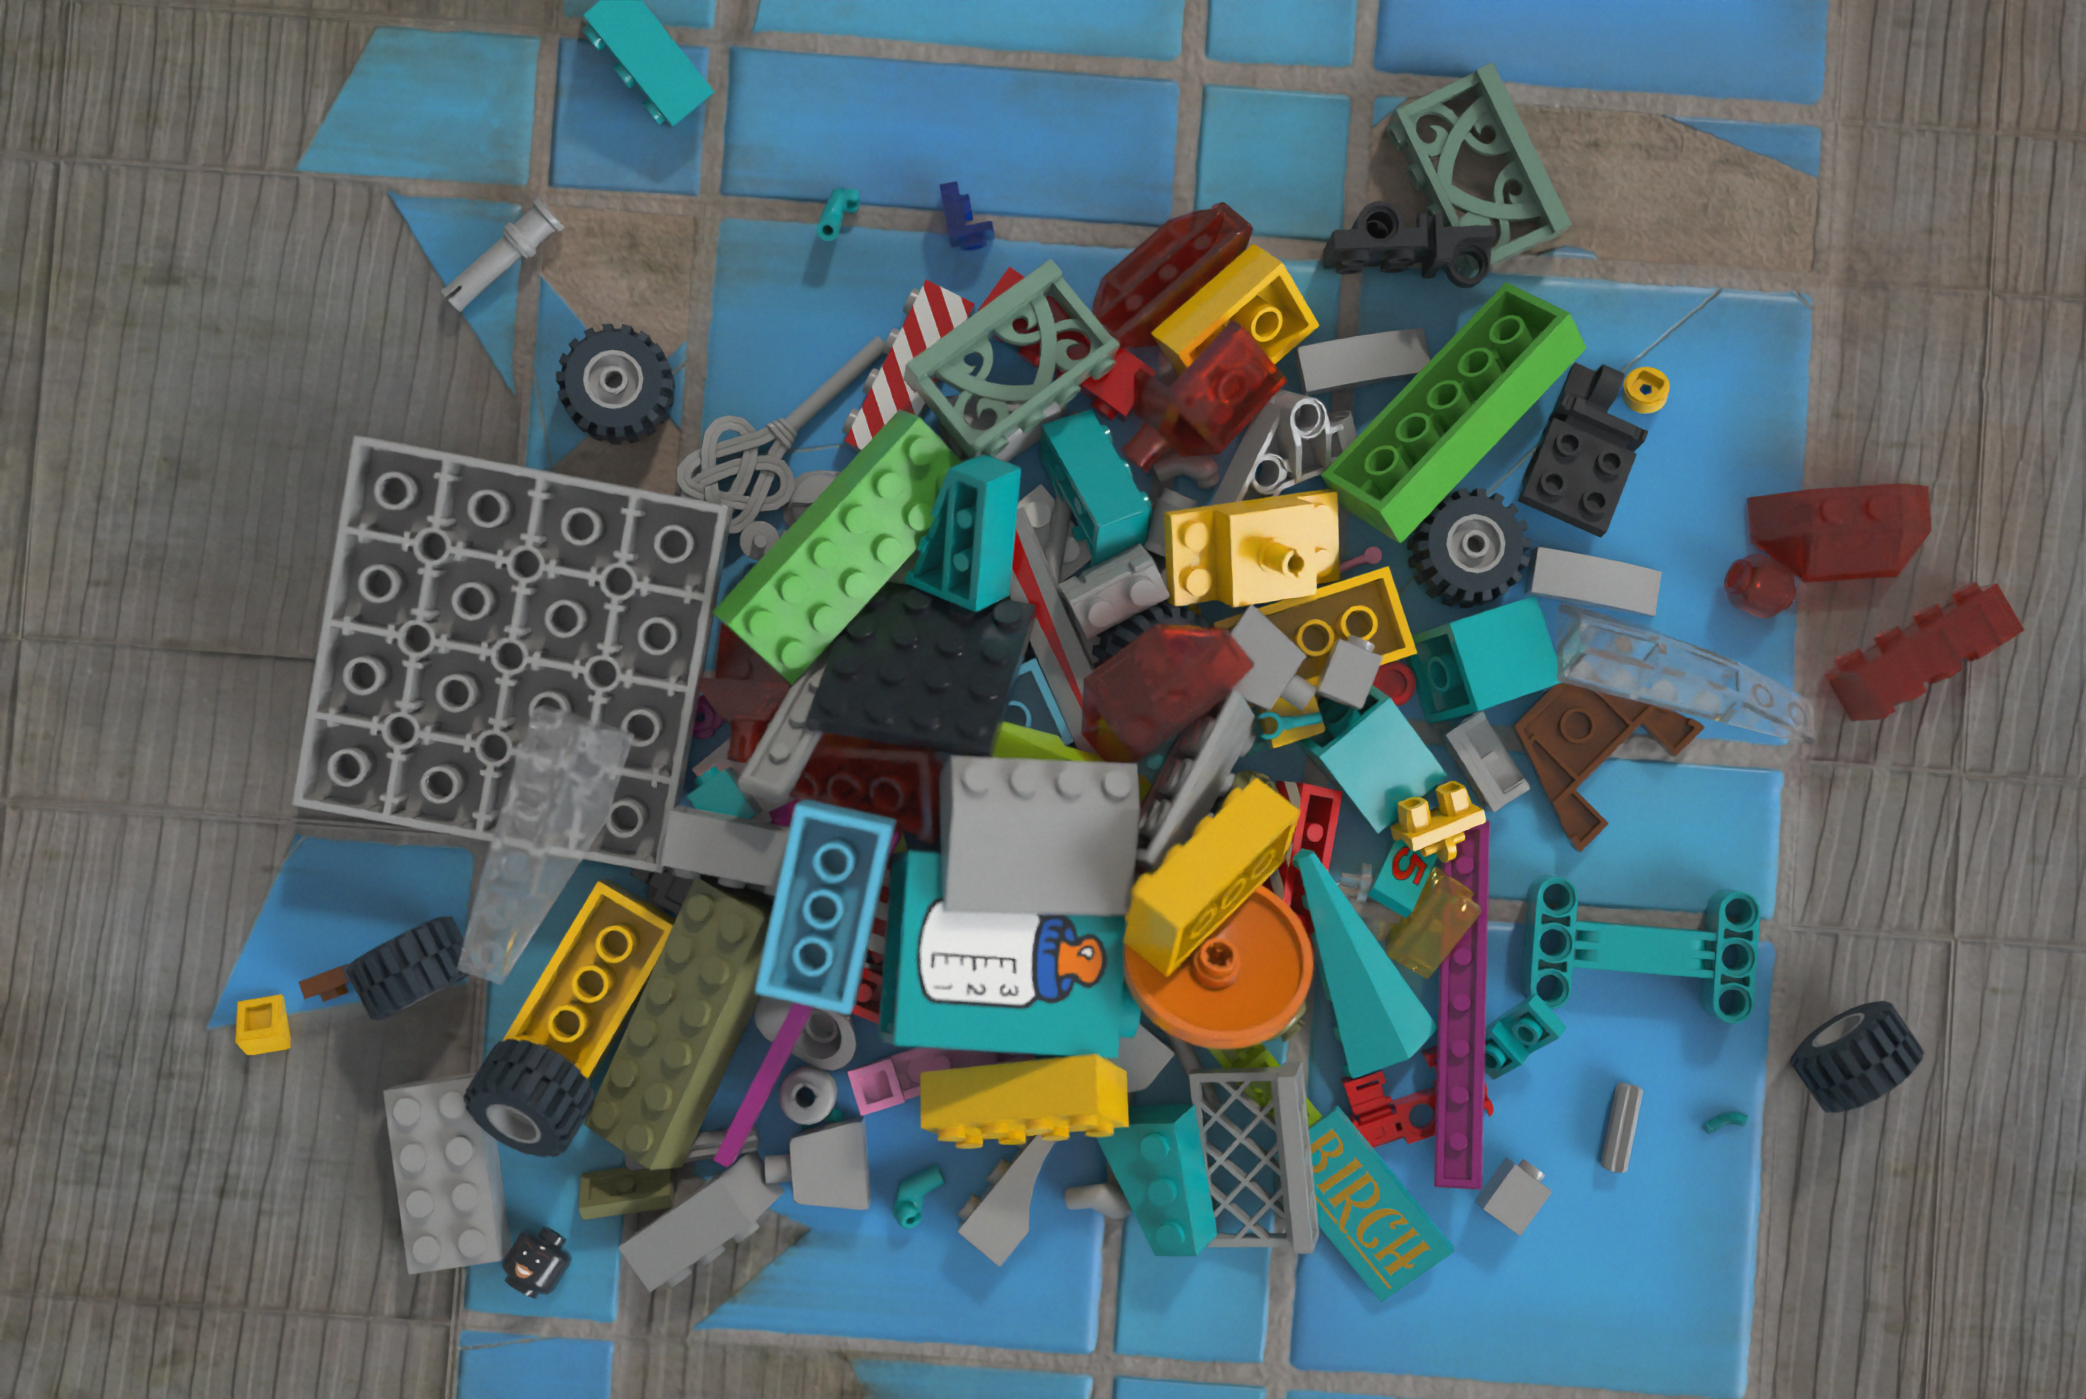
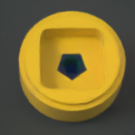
M1636 368L1624 380L1622 390L1623 401L1635 412H1656L1665 405L1670 390L1669 380L1663 372L1656 368Z

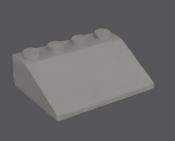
M1235 690L1198 696V704L1190 711L1151 785L1152 787L1140 806L1135 867L1149 873L1151 876L1161 868L1164 857L1175 845L1180 844L1183 847L1192 838L1193 831L1203 818L1208 815L1212 818L1214 817L1210 810L1218 796L1223 797L1231 787L1235 777L1231 770L1238 756L1244 757L1255 740L1256 734L1252 730L1257 719L1242 694Z
M951 757L939 773L943 912L1126 916L1132 904L1130 892L1134 883L1140 810L1137 764Z

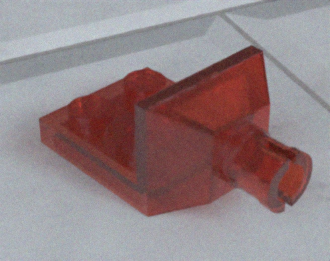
M1231 320L1169 388L1141 368L1134 374V413L1144 424L1134 437L1121 447L1120 451L1145 474L1151 470L1155 462L1165 452H1168L1170 448L1182 457L1220 455L1288 380L1243 326Z
M721 623L715 678H699L698 688L720 718L730 725L731 738L727 759L734 762L747 763V760L751 759L793 684H790L771 669L728 627Z

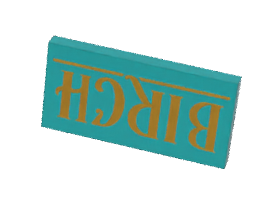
M1338 1105L1309 1127L1318 1226L1381 1302L1453 1253L1454 1246ZM1277 1151L1273 1155V1157L1279 1162V1156Z

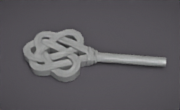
M876 336L785 419L778 418L766 424L765 428L759 431H755V428L741 417L727 415L715 419L704 431L701 449L687 455L677 467L676 483L682 491L680 496L733 506V512L741 510V513L731 520L730 534L741 532L748 524L754 521L759 512L777 510L789 502L795 489L794 476L786 462L781 460L783 455L791 449L794 439L797 438V432L884 354V341ZM729 430L740 435L717 443L718 437L722 432ZM776 438L766 455L757 456L759 446ZM742 451L741 458L716 466V459ZM701 466V473L691 479L692 471L696 467ZM759 471L750 496H743L751 481L753 472ZM736 475L728 492L719 491V480ZM776 475L779 481V488L775 494L766 497Z

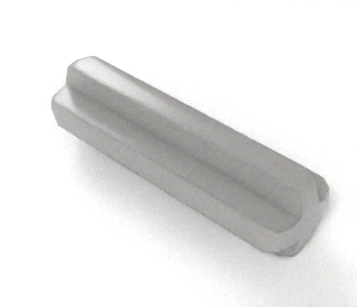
M1622 1082L1616 1085L1601 1160L1602 1167L1608 1171L1625 1173L1628 1170L1643 1095L1642 1088L1634 1084Z

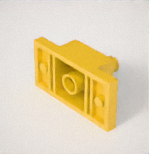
M1322 489L1163 512L1167 591L1170 596L1167 598V601L1173 606L1219 600L1231 607H1240L1317 594L1316 584L1340 580L1338 491Z

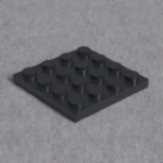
M886 582L837 635L806 716L808 730L968 757L992 758L1036 620V604L1001 599L974 612L914 586Z

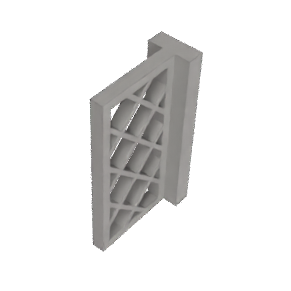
M1302 1061L1284 1062L1282 1067L1191 1069L1189 1072L1192 1104H1195L1215 1223L1216 1217L1226 1208L1245 1224L1237 1233H1217L1218 1235L1207 1247H1294V1254H1313L1319 1237ZM1243 1081L1239 1086H1236L1233 1083ZM1251 1081H1271L1273 1098L1264 1108L1243 1092ZM1202 1082H1218L1231 1095L1217 1109L1203 1097ZM1236 1098L1256 1115L1243 1130L1223 1114ZM1273 1106L1275 1118L1268 1113ZM1205 1111L1211 1116L1207 1122L1205 1119ZM1261 1120L1274 1130L1277 1136V1142L1268 1152L1248 1136L1250 1131ZM1215 1121L1236 1137L1223 1152L1215 1147L1207 1138V1130ZM1240 1142L1260 1158L1258 1163L1248 1173H1245L1228 1158V1155ZM1277 1151L1279 1156V1162L1273 1157V1155ZM1209 1155L1215 1159L1211 1166ZM1220 1164L1240 1181L1228 1195L1224 1194L1212 1183L1211 1174ZM1265 1164L1281 1176V1186L1272 1195L1252 1179ZM1244 1186L1265 1202L1252 1217L1232 1201ZM1281 1195H1283V1205L1277 1200ZM1214 1198L1220 1203L1216 1208ZM1269 1208H1272L1285 1220L1286 1233H1269L1257 1221ZM1250 1229V1230H1252L1254 1233H1246V1232Z

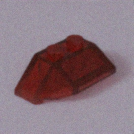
M1224 201L1212 205L1211 209L1197 210L1169 219L1101 278L1091 313L1110 336L1119 342L1120 346L1118 349L1159 346L1151 332L1246 250L1253 232L1251 224Z
M1898 483L1819 488L1747 498L1750 543L1759 550H1763L1775 562L1803 583L1897 577L1932 531L1929 487L1923 485Z
M1156 624L1085 676L1083 679L1081 734L1106 763L1129 764L1137 762L1211 710L1254 667L1255 663L1226 628L1212 627L1209 629L1196 626Z

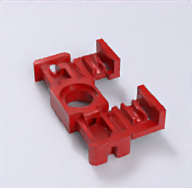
M1438 1045L1421 1050L1428 1067L1434 1066L1436 1074L1437 1061L1434 1062V1060L1437 1059ZM1381 1069L1354 1079L1348 1076L1340 1078L1353 1112L1349 1116V1120L1372 1148L1401 1138L1407 1144H1411L1435 1136L1437 1091L1435 1087H1437V1079L1433 1080V1087L1392 1100L1390 1095L1387 1097L1384 1095L1381 1084L1386 1083ZM1378 1080V1082H1375V1083H1372V1084H1369V1085H1366V1086H1363V1087H1360V1088H1357V1089H1356L1357 1086H1360V1085H1363V1084H1366V1083H1369V1082ZM1485 1083L1484 1111L1490 1117L1494 1113L1492 1101L1487 1096L1486 1092L1488 1089ZM1419 1104L1429 1105L1433 1112L1430 1122L1420 1127L1413 1126L1409 1122V1113L1412 1108ZM1358 1115L1360 1121L1357 1122L1354 1116Z

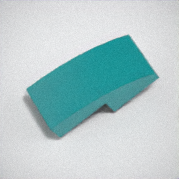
M1536 993L1486 1026L1485 1071L1493 1080L1521 1066L1531 1053L1559 1039L1567 1028Z

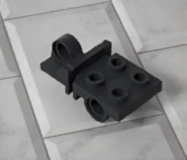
M1376 201L1362 209L1350 230L1333 231L1323 249L1324 268H1335L1337 274H1356L1362 272L1363 267L1380 266V271L1383 273H1399L1407 271L1408 266L1414 263H1421L1422 278H1433L1440 269H1443L1448 279L1454 285L1460 288H1471L1479 284L1489 272L1492 241L1496 238V225L1443 227L1442 213H1435L1434 216H1426L1425 213L1417 216V228H1404L1402 215L1394 205L1385 201ZM1464 254L1473 256L1479 264L1478 275L1471 278L1460 275L1455 266L1458 256Z
M1576 362L1571 366L1555 409L1548 418L1550 422L1542 433L1544 434L1543 439L1531 457L1522 479L1524 486L1518 502L1600 538L1607 533L1637 454L1634 452L1645 442L1648 434L1647 430L1607 413L1622 386L1624 373L1604 364L1596 371Z

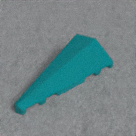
M1301 849L1292 858L1293 866L1299 868L1305 889V894L1301 895L1303 907L1310 911L1315 930L1314 933L1310 934L1325 997L1332 1002L1337 1026L1333 1027L1335 1038L1342 1042L1347 1062L1342 1065L1346 1076L1354 1079L1410 1059L1434 1034L1438 1026L1314 851Z

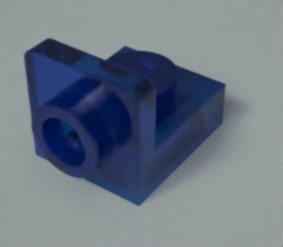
M957 181L939 184L951 248L960 246L961 251H973L986 247L987 241L995 239L993 222L986 221L965 225V222L973 221L969 194L960 195Z

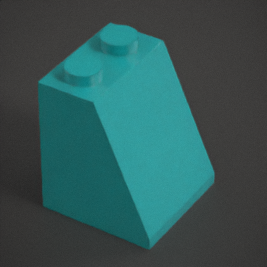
M1536 595L1412 635L1417 654L1406 657L1409 668L1415 676L1416 690L1428 725L1481 711L1564 682L1560 670V661L1554 651L1546 627L1545 615L1540 609Z
M1371 685L1362 709L1358 710L1323 697L1317 704L1322 715L1325 731L1295 741L1332 786L1338 791H1343L1342 798L1359 818L1378 834L1383 829L1399 821L1398 802L1410 797L1420 796L1424 798L1430 795L1437 787V784L1447 776V773L1392 699L1373 685Z

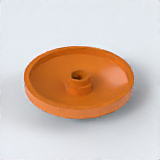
M1260 885L1167 977L1125 943L1123 949V968L1128 987L1135 1001L1143 1012L1160 1028L1176 1038L1191 1044L1216 1049H1233L1251 1046L1271 1038L1292 1021L1300 1010L1310 987L1313 972V956L1307 933L1296 914L1282 899Z

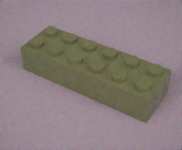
M700 877V879H694L596 1095L595 1102L584 1122L586 1127L649 1170L679 1168L683 1166L761 995L755 993L773 907L742 888L719 884L717 878Z

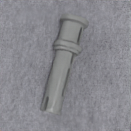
M539 197L533 200L534 206L514 224L508 222L504 226L505 229L502 231L504 236L451 283L441 289L442 294L449 298L448 301L459 312H462L472 300L521 257L524 256L526 259L533 257L537 253L536 247L554 231L561 232L565 229L562 222Z

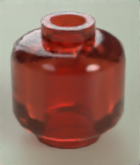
M1758 553L1736 560L1725 575L1724 588L1727 591L1730 604L1762 619L1773 618L1783 610L1788 609L1796 596L1794 574L1790 567Z

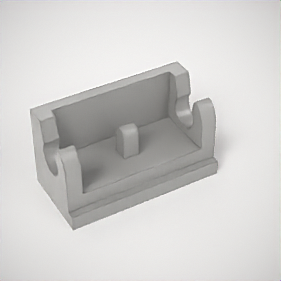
M1481 710L1469 715L1438 736L1486 812H1495L1529 790L1530 785L1522 776L1487 720V716Z

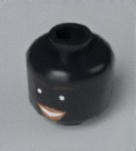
M543 1226L540 1232L534 1230L522 1231L503 1260L502 1266L507 1274L505 1282L533 1299H536L538 1294L548 1295L552 1293L572 1261L570 1253L563 1247L567 1239L547 1226Z

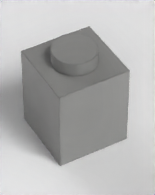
M1352 635L1348 636L1347 641L1342 639L1334 641L1315 686L1317 688L1315 693L1352 709H1362L1383 656L1372 652L1374 644Z
M1506 1157L1475 1199V1202L1490 1215L1521 1236L1553 1191L1541 1183L1545 1174L1525 1159H1522L1517 1165Z

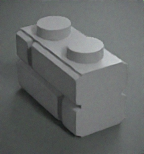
M1140 543L1083 571L1080 577L1074 576L1058 584L1076 623L1087 639L1170 597L1153 559Z

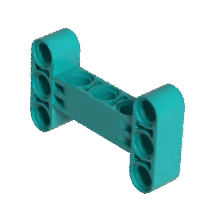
M1544 875L1536 878L1529 886L1521 988L1526 999L1535 993L1537 994L1536 986L1542 977L1551 975L1555 980V990L1551 996L1542 1000L1550 1009H1558L1570 998L1573 968L1698 977L1701 978V1006L1710 1017L1726 1023L1738 1024L1747 1020L1752 1014L1755 1000L1761 913L1757 900L1749 893L1730 889L1719 890L1714 893L1708 900L1706 908L1705 930L1577 920L1578 895L1576 888L1569 880L1557 876ZM1556 884L1562 892L1561 902L1556 907L1549 909L1543 901V894L1548 886ZM1737 899L1741 905V914L1736 921L1729 922L1725 915L1726 905L1729 901ZM1553 929L1558 935V946L1551 953L1545 954L1540 948V938L1544 932ZM1733 944L1738 950V958L1734 965L1727 968L1722 962V954L1727 946ZM1732 990L1735 996L1734 1006L1731 1010L1722 1013L1719 1008V998L1723 992Z

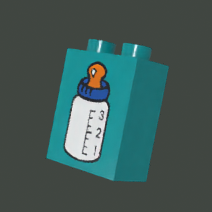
M913 851L893 853L890 865L877 1040L901 1046L1068 1056L1097 1054L1102 1058H1118L1119 1038L1132 1039L1136 1035L1141 1008L1132 996L1127 982H1123V941L1128 922L1125 921V916L943 912L942 854Z

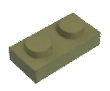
M627 1167L581 1173L579 1211L582 1220L673 1207L674 1168L631 1171Z

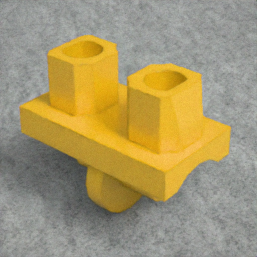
M1450 781L1437 787L1436 795L1439 806L1429 810L1427 800L1420 796L1410 797L1398 802L1399 823L1390 826L1393 839L1396 841L1404 840L1411 850H1420L1424 857L1435 853L1445 863L1455 859L1457 854L1455 844L1465 840L1463 831L1486 822L1484 810L1471 803L1466 787L1456 781Z

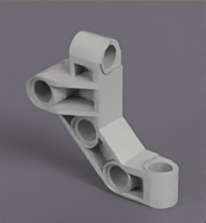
M1271 386L1261 387L1256 390L1249 402L1251 422L1211 505L1279 496L1281 490L1322 474L1357 438L1352 412L1340 410L1327 413L1323 403L1318 399ZM1262 462V473L1255 479L1256 468Z

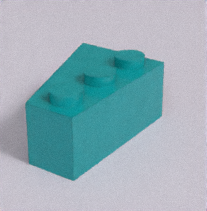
M600 0L582 15L581 21L585 25L581 29L582 32L599 52L605 48L616 63L612 66V69L629 89L636 85L646 97V100L641 104L658 125L666 121L670 127L675 126L715 93L642 0Z
M1092 409L1042 424L1039 454L1056 495L1060 498L1061 502L1064 501L1065 497L1075 516L1078 526L1073 527L1071 532L1076 543L1085 540L1092 557L1091 566H1088L1087 569L1138 543L1144 548L1148 520L1152 517V506L1147 494L1144 491L1139 492L1133 482L1132 471L1127 460L1119 458L1115 451L1108 427L1104 424L1100 425Z
M983 454L949 468L931 512V516L934 518L928 534L922 537L917 547V550L920 551L914 569L907 572L904 583L974 612L1009 596L1021 467Z
M1195 1104L1128 1106L1129 1127L1113 1128V1135L1096 1137L1154 1255L1198 1256L1218 1234Z

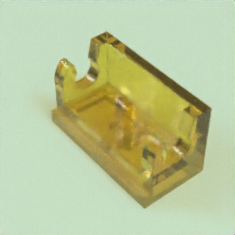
M1435 867L1426 880L1413 912L1407 918L1398 914L1384 932L1387 956L1428 980L1480 915V906L1470 900L1474 893L1465 885L1446 875L1443 870Z

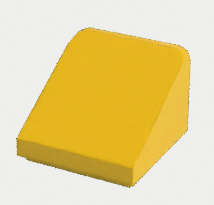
M282 994L237 1001L235 1043L245 1054L257 1055L290 1049L291 1037L285 999Z

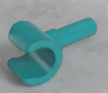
M1265 712L1257 718L1262 719L1270 716L1278 722V729L1274 734L1260 735L1264 739L1277 738L1282 734L1283 730L1322 723L1320 712L1282 717L1275 712Z

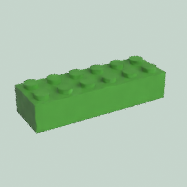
M1505 282L1321 474L1329 489L1338 491L1339 505L1401 544L1587 348L1570 312Z
M899 409L712 611V614L771 669L790 684H793L917 549L921 538L928 534L934 518L931 516V512L948 469L963 462L920 417Z

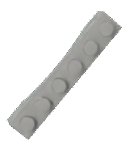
M1139 1021L1138 1030L1132 1039L1119 1038L1118 1058L1104 1059L1127 1071V1091L1130 1093L1146 1089L1174 1056L1175 1052L1171 1046ZM1042 1135L1026 1136V1143L1017 1144L1020 1149L1009 1162L1002 1158L988 1174L986 1180L991 1184L979 1198L973 1193L957 1213L962 1219L958 1224L957 1232L999 1267L1029 1232V1208L1034 1183L1045 1157L1056 1142L1042 1140Z

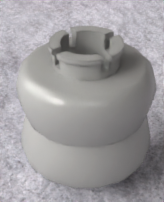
M812 1065L798 1067L788 1074L780 1085L778 1099L781 1110L789 1119L799 1124L810 1125L820 1122L832 1112L837 1102L838 1088L835 1079L827 1070H822ZM804 1086L813 1090L816 1095L814 1102L804 1099L801 1094Z

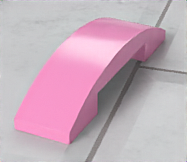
M917 1046L852 1069L847 1073L860 1115L863 1116L904 1103L906 1099L921 1095L920 1072L1035 1061L1034 1053L940 1048L939 1050L934 1047Z

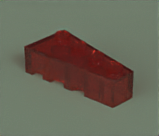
M1977 581L1967 584L1951 594L1954 601L1940 608L1938 604L1931 605L1914 614L1912 617L1916 623L1902 631L1899 626H1895L1874 637L1876 645L1862 653L1860 648H1857L1837 658L1834 661L1837 668L1824 675L1850 720L1885 719L1896 712L1893 706L1907 700L1908 702L1913 701L1926 693L1927 690L1923 685L1926 681L1928 684H1934L1950 678L1962 670L1963 666L1960 662L1962 659L1966 658L1968 662L1980 659L2025 631L1999 585L1994 583L1979 586Z
M822 733L788 796L800 800L819 801L833 806L897 820L895 832L902 829L917 834V839L933 844L941 838L939 773L951 758V754ZM761 739L756 741V748L759 745Z

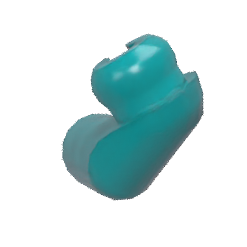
M842 186L832 191L817 224V235L822 240L833 241L836 239L845 212L855 214L860 210V193L857 189L851 188L847 190Z
M937 1164L899 1183L892 1210L894 1218L901 1227L905 1229L916 1227L922 1218L921 1210L925 1194L946 1184Z

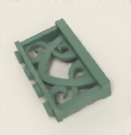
M1493 62L1458 81L1405 106L1402 105L1394 109L1389 118L1390 125L1387 126L1388 135L1394 148L1397 151L1403 150L1410 164L1407 166V174L1412 186L1416 191L1422 190L1429 204L1426 207L1427 216L1442 213L1443 227L1491 225L1490 221L1498 222L1499 239L1495 247L1491 249L1490 267L1562 235L1572 225ZM1472 91L1476 98V101L1460 118L1445 106V104ZM1428 114L1443 118L1452 127L1448 134L1440 126H1428L1427 129L1431 130L1436 138L1430 144L1424 143L1416 132L1417 121L1422 116ZM1473 127L1474 132L1480 137L1481 129L1487 127L1491 129L1495 139L1490 144H1484L1478 141L1469 131ZM1462 142L1480 155L1490 157L1504 155L1508 165L1499 173L1494 182L1493 202L1471 196L1451 184L1454 162ZM1439 156L1435 171L1429 158ZM1508 181H1514L1518 184L1521 193L1518 196L1508 193L1509 204H1504V184ZM1454 208L1466 213L1460 221ZM1536 221L1539 229L1509 243V222ZM1464 254L1456 258V270H1461L1464 277L1470 278L1478 274L1479 264L1473 256Z
M1049 259L906 364L904 381L914 393L917 392L964 449L969 459L983 454L991 457L997 456L1008 446V437L1019 429L1023 433L1033 429L1044 419V410L1055 402L1059 407L1065 405L1080 392L1079 384L1090 376L1094 380H1098L1116 364L1113 358L1120 346L1119 342L1110 336L1063 279V272L1052 259ZM1051 294L1070 319L1054 323L1046 297ZM1022 318L1028 323L1026 331L1034 328L1036 325L1038 331L1029 334H1018L1014 331L1012 323L1014 320ZM1066 331H1075L1083 334L1090 344L1089 354L1081 360H1071L1067 355V350L1071 347H1078L1079 344L1070 339H1063L1057 342L1056 335ZM996 335L1001 340L1018 346H1027L1040 342L1039 366L1032 385L1012 386L985 381L993 364V351L988 340L989 338ZM968 354H977L983 360V366L976 377L970 375L976 365L969 366L964 361V357ZM1055 367L1065 372V374L1051 383ZM936 377L952 388L962 392L954 408L932 382ZM971 397L980 399L976 408L978 420L984 411H992L995 414L997 420L991 428L976 430L966 423L964 407ZM1007 404L1022 405L1009 415Z

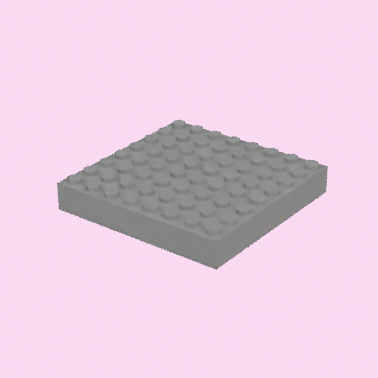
M354 435L292 805L663 873L667 867L661 866L660 863L669 813L671 809L679 806L681 803L714 620L712 611L716 608L734 507Z

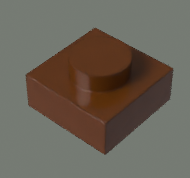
M351 963L298 982L304 999L320 995L322 1002H326L349 993L346 984L351 983V980L346 973V969Z

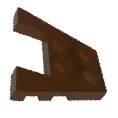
M1574 662L1562 674L1564 682L1549 687L1511 727L1571 847L1576 852H1581L1609 823L1576 789L1639 726L1670 756H1677L1705 727L1698 721L1687 718L1671 710L1670 707L1656 700H1651L1631 690L1630 687L1580 662Z

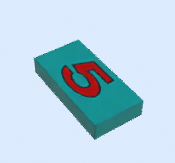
M1392 838L1367 895L1402 917L1407 918L1415 908L1437 858L1436 854L1433 853L1424 857L1420 850H1411L1404 840L1396 841Z

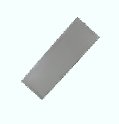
M1424 328L1381 332L1297 347L1293 353L1301 392L1304 396H1313L1341 389L1348 391L1414 377L1430 361Z
M1536 547L1530 551L1524 595H1536V597L1565 601L1564 603L1654 617L1662 572L1584 554Z

